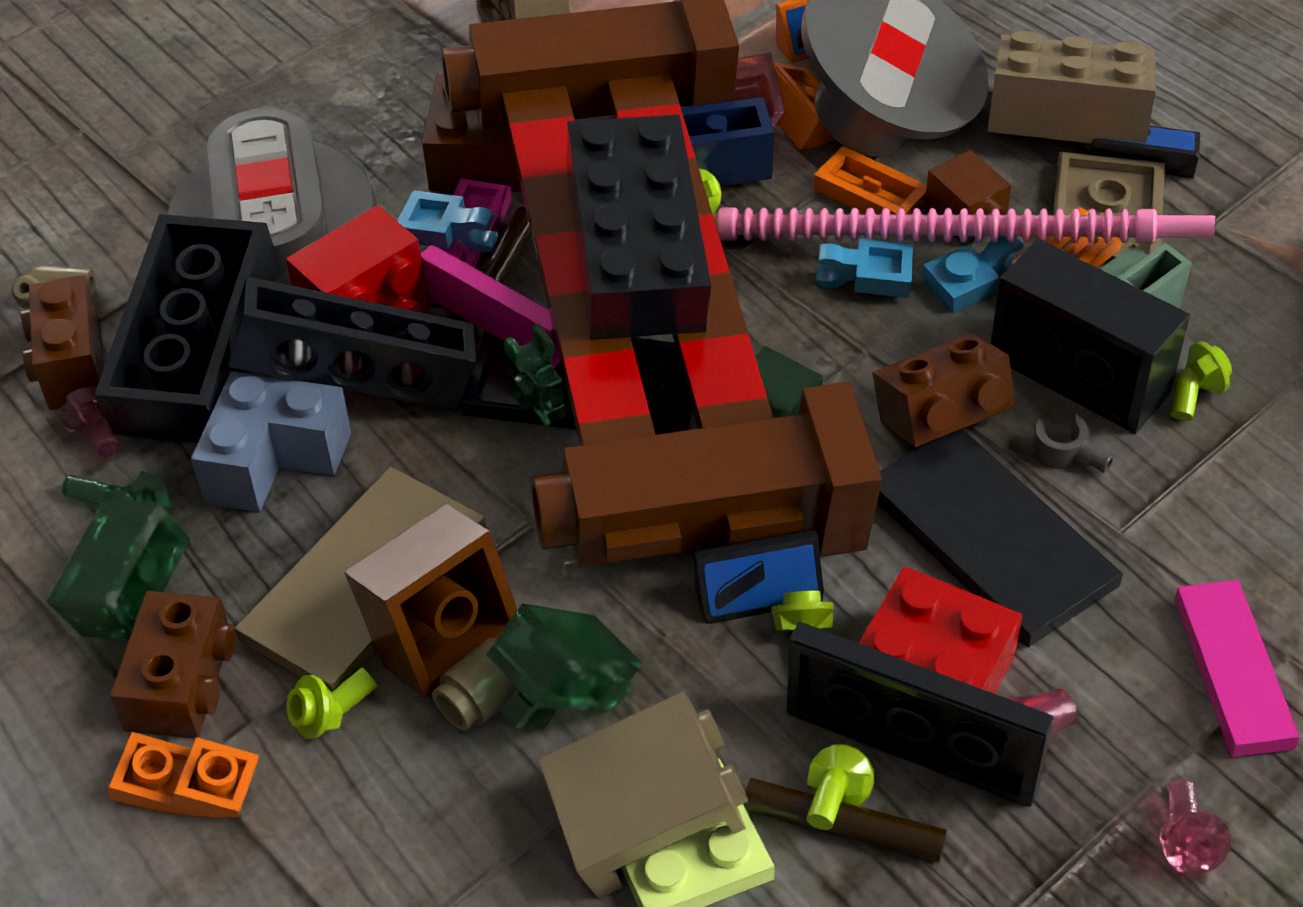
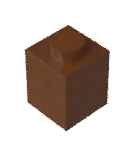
M968 150L928 170L924 210L928 213L931 208H934L938 215H943L944 211L950 208L953 215H959L961 209L965 208L969 215H975L977 209L981 208L984 211V215H991L992 210L997 208L1000 215H1007L1011 185L975 153ZM954 236L964 246L975 241V236H968L967 241L964 243L960 241L959 236Z

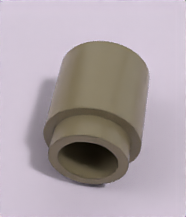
M486 638L440 676V685L432 691L433 700L442 715L457 729L466 731L472 725L482 726L528 687V678L525 673L529 669L528 662L522 652L511 642L504 640L500 643L493 638Z

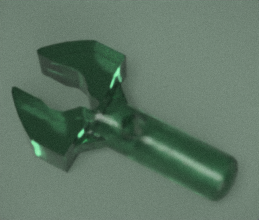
M143 471L140 472L133 484L125 487L76 475H68L62 484V493L65 497L117 509L115 518L119 529L134 534L151 531L164 525L159 509L142 505L155 503L159 506L173 508L169 491L162 479L156 474Z

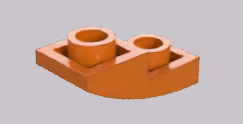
M131 732L109 785L108 799L172 814L211 818H238L259 762V755L198 737L195 738L192 748H187Z

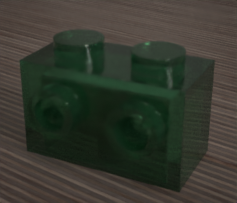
M102 501L47 602L82 637L130 640L146 591L163 592L191 539L159 502Z

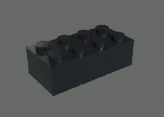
M680 115L567 121V175L590 340L707 332L711 281Z
M159 214L94 394L114 435L199 442L230 372H247V370L228 367L230 328L245 278L248 276L272 282L276 280L280 263L267 223Z

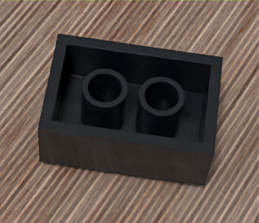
M1037 238L1000 277L990 344L1009 355L1011 369L1136 434L1171 394L1190 314Z

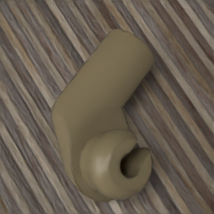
M40 266L28 274L18 277L13 282L11 288L12 296L19 306L24 309L30 308L29 284L85 275L91 295H93L96 287V275L93 269Z

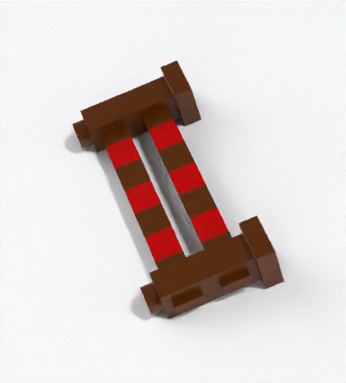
M673 0V2L469 24V46L442 48L443 78L450 113L478 110L482 130H490L492 127L507 126L580 446L564 448L563 472L531 477L534 518L541 549L574 546L578 568L727 546L807 530H816L820 557L867 550L882 477L851 383L842 382L802 388L798 415L773 418L681 111V107L734 101L739 44L724 0ZM613 115V119L680 115L711 281L707 332L672 334L698 429L655 435L631 338L590 340L567 175V121Z

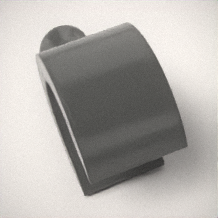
M1077 414L1074 416L1071 432L1072 442L1058 443L1051 440L1045 434L1041 419L1039 418L1036 422L1032 451L1037 460L1048 467L1066 469L1081 463L1086 467L1093 466L1100 470V472L1106 473L1114 459L1112 455L1099 450V446L1088 441V426Z

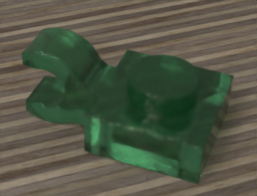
M537 324L532 327L533 339L531 342L520 347L513 337L507 338L504 342V353L514 366L515 376L510 378V386L517 402L524 409L531 407L546 426L564 417L565 408L562 378L552 367L554 342L544 329Z

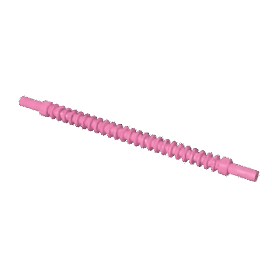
M722 207L718 210V213H712L721 241H736L739 235H743L745 240L750 241L755 234L759 236L761 241H765L768 235H773L776 241H780L783 235H789L791 241H796L798 235H804L806 241H811L813 235H819L821 241H826L829 235H834L838 242L842 241L844 235H850V239L853 242H856L860 235H865L866 239L872 240L874 236L879 235L883 241H888L889 237L894 235L899 242H903L905 236L908 235L912 236L914 242H918L921 236H928L930 242H934L936 236H943L945 242H950L952 236H959L960 241L963 243L967 241L968 236H975V240L978 243L982 242L984 236H990L994 243L998 242L1000 236H1006L1009 243H1013L1017 236L1023 237L1025 243H1029L1033 236L1039 237L1044 242H1046L1047 237L1052 236L1055 237L1057 243H1061L1063 237L1068 236L1071 237L1073 243H1077L1079 237H1087L1089 243H1094L1096 237H1103L1104 242L1107 244L1111 242L1112 237H1120L1122 244L1127 243L1128 238H1135L1137 244H1154L1156 238L1215 237V215H1157L1155 209H1138L1136 215H1129L1128 210L1123 209L1118 216L1112 215L1111 209H1106L1104 215L1101 216L1096 215L1094 209H1090L1088 215H1080L1078 209H1074L1072 215H1064L1062 209H1057L1055 215H1048L1047 210L1044 208L1040 210L1039 215H1032L1031 210L1028 208L1024 210L1023 215H1016L1013 208L1008 210L1007 215H1000L997 208L992 210L991 215H984V211L981 208L977 209L975 215H969L965 208L961 209L959 215H953L950 208H947L943 215H938L934 208H931L927 215L921 214L919 208H915L911 215H907L903 208L898 209L895 215L890 214L888 208H884L879 215L875 214L872 208H868L866 214L863 215L859 214L857 208H853L850 214H844L841 208H837L835 214H829L826 208H822L820 214H814L811 208H807L804 214H798L796 208H791L789 214H783L781 208H776L774 214H768L767 209L764 207L759 210V214H753L752 209L749 207L744 210V213H739L735 207Z

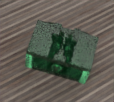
M526 603L520 605L486 654L518 688L507 699L500 712L517 728H523L527 721H529L536 729L544 730L556 712V708L607 713L610 708L619 704L628 694L631 687L630 680L643 664L595 615Z

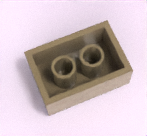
M1017 31L1011 35L1001 34L987 132L1092 143L1094 138L1147 143L1156 92L1155 50H1148L1144 45L1135 42H1119L1115 46L1094 44L1092 40L1079 36L1066 37L1061 41L1042 39L1039 34L1030 31Z

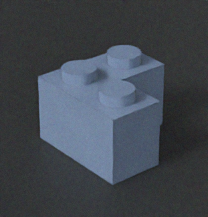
M231 371L191 457L204 504L260 513L279 468L335 476L351 436L342 387Z

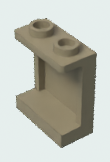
M685 691L538 758L576 871L598 899L623 888L617 871L622 866L721 821L727 823L733 834L746 829L737 807L748 802L746 793L732 764L721 768L715 750L725 746L722 735L709 709L697 713Z

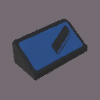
M1149 126L1147 143L1094 138L1090 155L1165 163V175L1194 178L1199 159L1200 132Z
M807 530L694 552L695 592L703 620L706 623L713 624L770 613L771 607L783 605V594L789 592L820 591L821 602L823 601L824 586L816 530Z

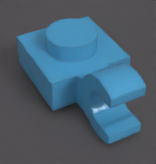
M413 190L397 220L419 240V245L423 246L433 245L438 248L449 249L453 239L457 238L474 251L490 252L498 238L497 232L487 231L494 217L493 211L483 207L466 209L462 196Z
M1000 236L998 242L994 243L991 240L986 248L978 253L969 243L923 264V280L948 309L955 313L998 293L1000 277L1011 266L1012 262L1017 259L1013 253L1023 249L1024 244L1018 237H1015L1013 243H1009L1006 236Z
M859 238L857 249H848L836 244H821L815 285L822 288H837L848 281L855 280L854 292L909 298L912 281L913 244Z

